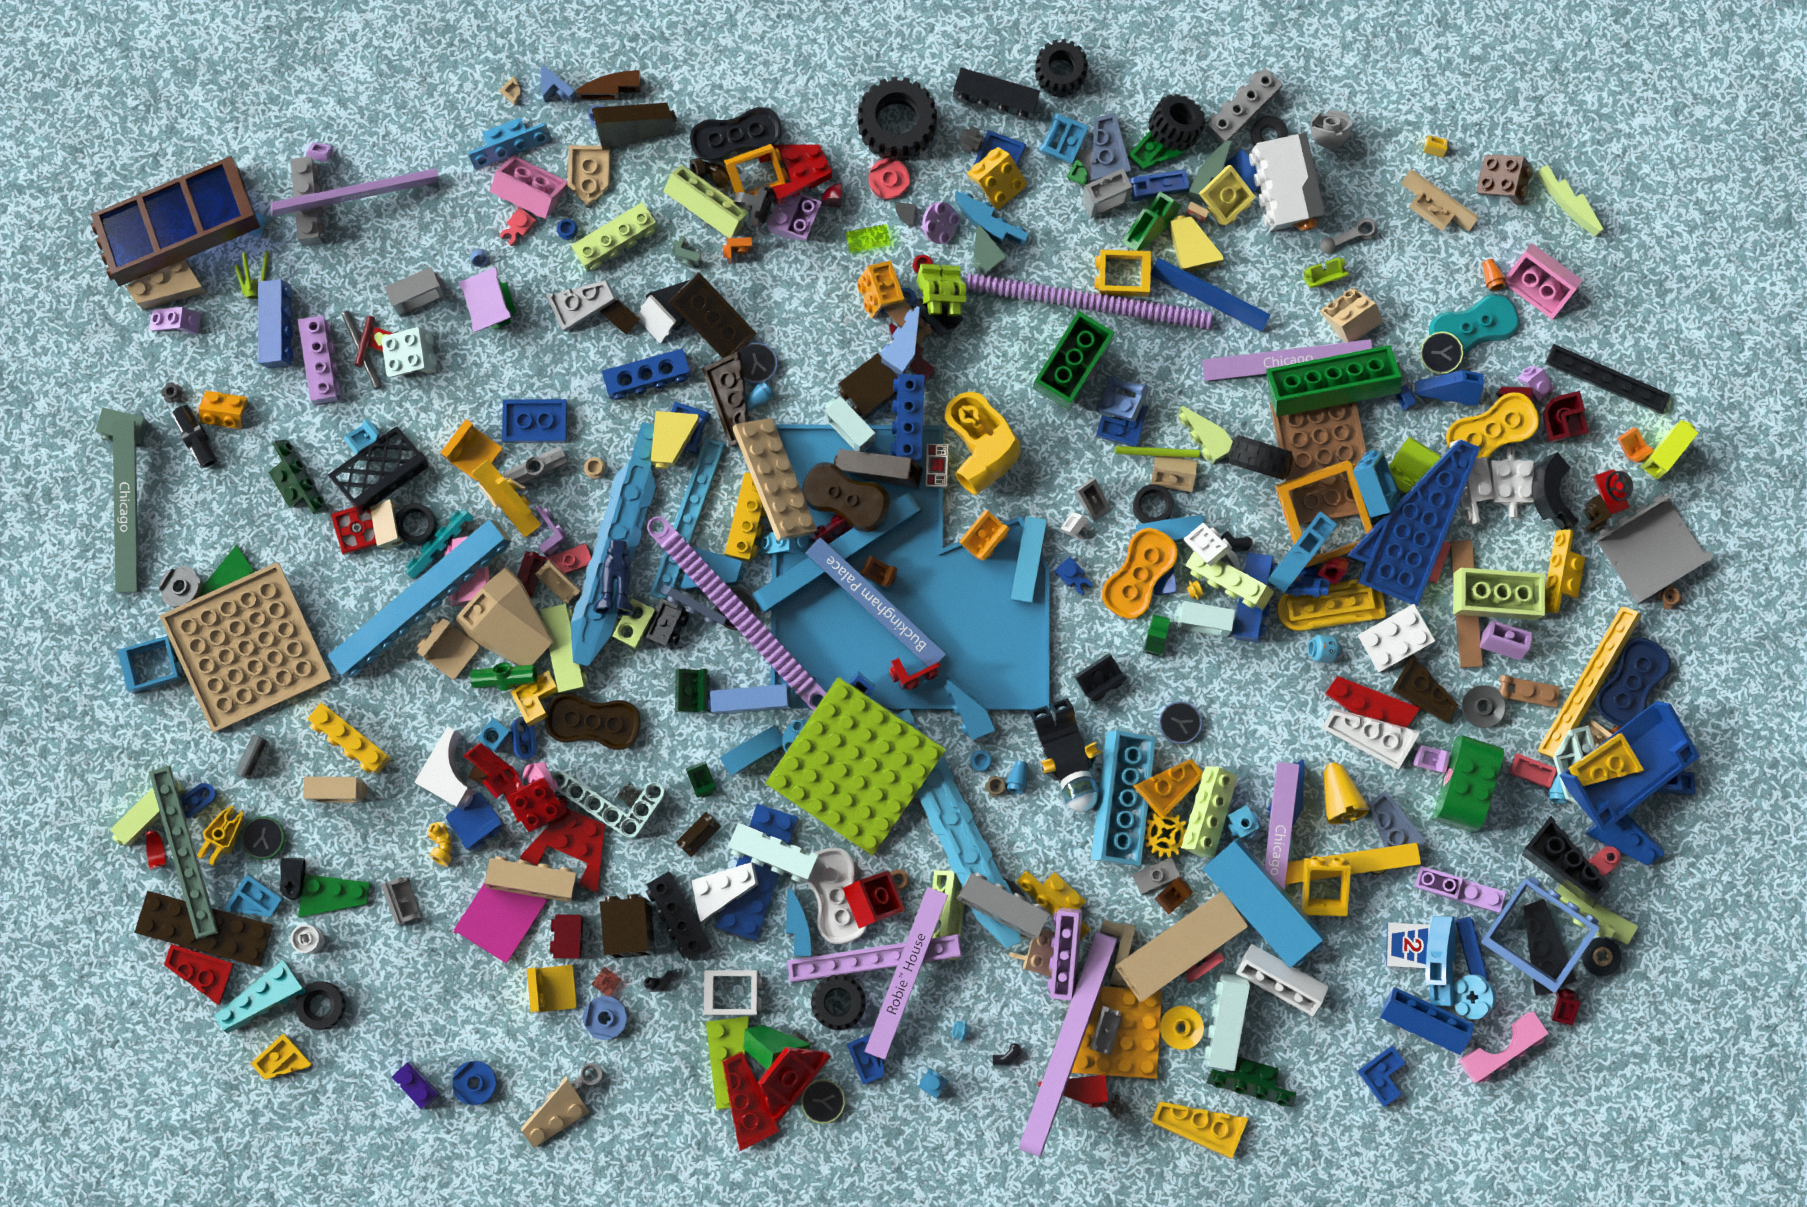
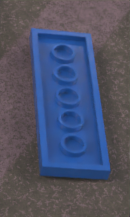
M757 804L749 827L765 833L768 837L772 836L780 839L789 845L798 817ZM746 855L743 858L739 857L736 867L752 863V858ZM765 863L763 867L754 864L758 885L739 899L730 902L720 911L716 928L757 941L779 874L771 871L772 866Z

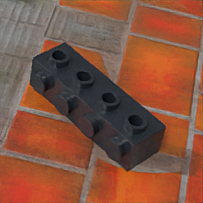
M960 67L953 89V97L959 102L975 103L979 108H992L1000 114L1007 115L1009 113L1016 115V118L1024 121L1033 119L1040 96V90Z
M669 871L646 884L648 890L645 892L650 901H656L659 906L656 911L662 921L666 919L670 927L667 928V931L672 940H678L680 946L677 949L683 959L688 958L691 961L713 948Z

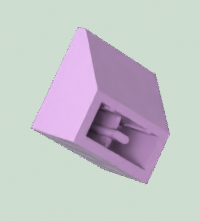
M803 194L794 198L790 196L785 199V203L780 205L776 202L767 223L768 231L787 239L806 241L822 202Z

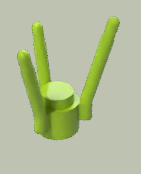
M265 251L260 281H265L269 251ZM243 252L245 282L237 264L235 265V270L241 285L242 295H244L245 299L258 298V280L251 279L246 252Z

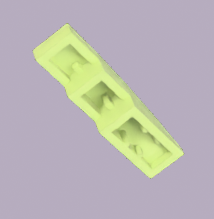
M1549 165L1542 167L1538 171L1537 176L1557 204L1577 224L1593 236H1598L1603 231V227L1584 194L1576 197L1566 179L1560 182L1557 181Z

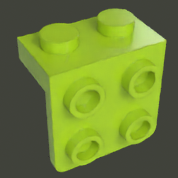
M1408 437L1389 465L1396 486L1406 494L1442 456L1412 437Z

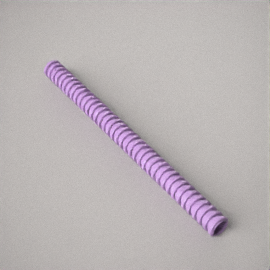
M970 272L966 280V291L970 289L976 292L977 290L979 293L983 291L986 294L1005 295L1007 298L1008 296H1012L1011 298L1013 299L1018 297L1019 300L1025 298L1024 300L1026 301L1031 299L1032 302L1037 300L1038 303L1044 301V304L1050 302L1051 305L1057 303V306L1063 304V307L1070 305V308L1076 306V309L1082 307L1083 310L1089 308V311L1095 309L1096 312L1101 310L1102 313L1107 311L1109 314L1114 312L1115 315L1120 313L1122 316L1126 314L1128 317L1135 316V318H1138L1139 316L1141 319L1148 318L1147 320L1167 321L1169 324L1170 322H1173L1175 325L1180 323L1181 326L1183 324H1186L1188 327L1193 325L1194 328L1199 326L1200 329L1206 327V330L1211 328L1213 318L1212 311L1206 313L1205 310L1200 312L1199 309L1193 311L1192 308L1187 310L1186 307L1182 309L1179 306L1175 308L1173 305L1168 307L1166 304L1162 306L1160 303L1153 304V302L1147 303V301L1140 302L1141 300L1134 301L1132 298L1127 300L1128 298L1121 299L1119 296L1114 298L1115 296L1113 295L1108 297L1107 294L1105 296H1101L1102 294L1100 293L1095 295L1094 292L1088 294V291L1082 293V290L1075 292V289L1069 291V288L1062 290V287L1056 289V286L1050 288V285L1044 287L1043 284L1037 286V283L1031 285L1030 282L1025 284L1024 281L1019 283L1017 280L1013 282L1011 279L1006 281L1004 278L1000 280L998 277H995V279L991 278V276L985 277V275L981 277L978 274L972 275Z

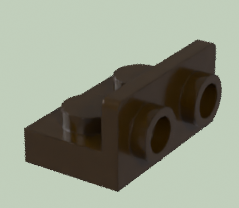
M1599 494L1584 505L1586 517L1589 520H1593L1583 529L1585 533L1590 530L1592 534L1598 532L1608 525L1607 521L1612 517Z

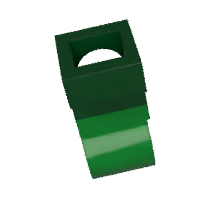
M1153 614L1143 653L1162 657L1170 618Z

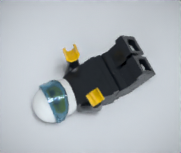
M1066 698L1050 704L1053 716L1047 705L1029 711L1045 760L1041 761L1043 774L1061 784L1062 799L1065 805L1078 812L1092 809L1097 803V793H1100L1095 779L1089 773V769L1092 768L1095 758L1101 754V751H1098L1096 748V742L1084 746L1070 700ZM1062 706L1066 707V708L1057 710L1059 707H1062Z

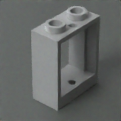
M1124 169L1085 185L1082 202L1090 219L1129 201L1132 185Z
M432 267L384 287L399 317L446 297L443 290L447 289L439 272L434 273Z

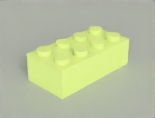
M1460 568L1454 572L1453 615L1538 620L1545 616V574Z

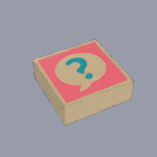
M1190 202L1186 211V215L1202 223L1205 222L1209 214V210L1193 202Z

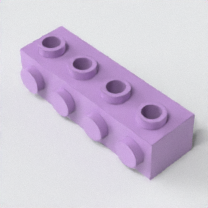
M323 315L298 319L310 401L313 405L339 401L338 395L342 394L340 382H336L335 374H338V366L336 361L333 362L332 354H335V346L333 341L330 342L329 334H332L331 323Z
M1060 908L1057 910V913H1054L1053 926H1056L1055 935H1052L1051 941L1054 954L1051 956L1049 969L1052 970V977L1048 980L1050 998L1072 1001L1077 982L1083 910Z

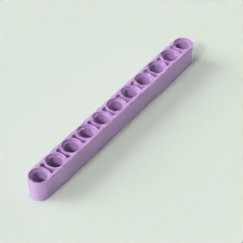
M1099 932L1094 937L1019 1145V1150L1038 1157L1042 1155L1118 941L1117 938Z

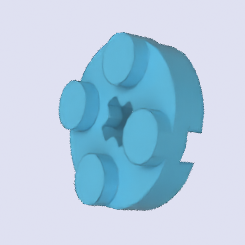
M1472 974L1462 977L1454 983V1006L1459 1015L1469 1019H1479L1487 1016L1491 1009L1494 1008L1496 1005V991L1493 985L1485 980V977ZM1472 991H1474V994L1478 995L1479 997L1475 1000V1002H1473L1472 999H1470V994H1472Z

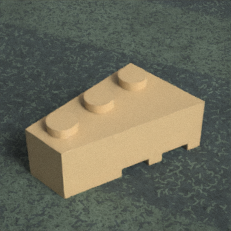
M185 259L141 277L126 286L132 298L142 310L164 305L171 301L186 299L197 294L207 293Z

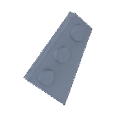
M1116 113L1095 118L1091 182L1121 169H1124L1126 174L1131 173Z
M663 585L660 593L668 596L667 600L677 606L679 603L687 607L686 611L695 616L700 613L705 616L704 621L713 626H716L717 623L723 625L727 618L670 586Z
M1386 790L1368 803L1384 847L1417 843L1419 848L1426 842L1425 838Z

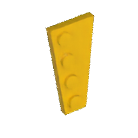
M1160 1101L1150 1123L1232 1159L1248 1118Z

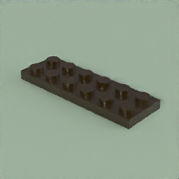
M147 891L134 933L261 967L273 925L212 908L219 933L196 939L184 900Z

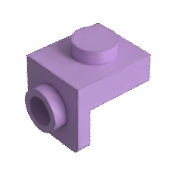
M1536 366L1527 367L1517 377L1519 382L1525 383L1526 387H1532V397L1538 402L1554 390L1552 383L1542 368Z
M1418 744L1413 765L1445 773L1450 765V752Z

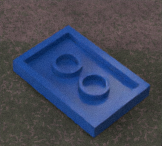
M503 400L502 442H567V400Z

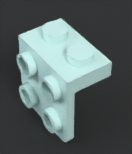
M416 327L382 338L387 376L396 377L418 370L428 374L436 372L437 359L433 352L434 339L430 331Z

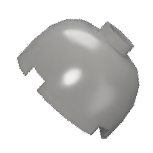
M1328 110V114L1321 115V112H1318L1311 119L1312 137L1318 145L1331 150L1341 147L1350 139L1353 120H1349L1350 116L1341 111Z

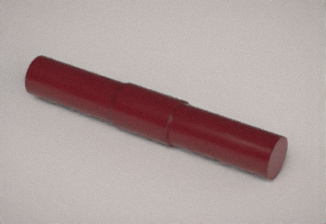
M367 316L354 364L358 368L363 367L375 322V317Z

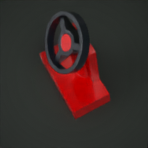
M1611 469L1593 476L1599 494L1611 515L1630 508L1627 499L1633 492V481L1626 472Z

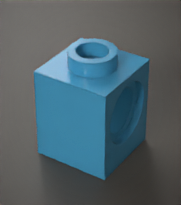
M492 718L477 739L487 748L497 753L510 737L511 731ZM497 732L499 735L498 740L490 743L488 741L489 734Z

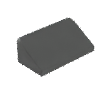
M254 734L252 735L235 770V774L250 779L267 743L266 739Z

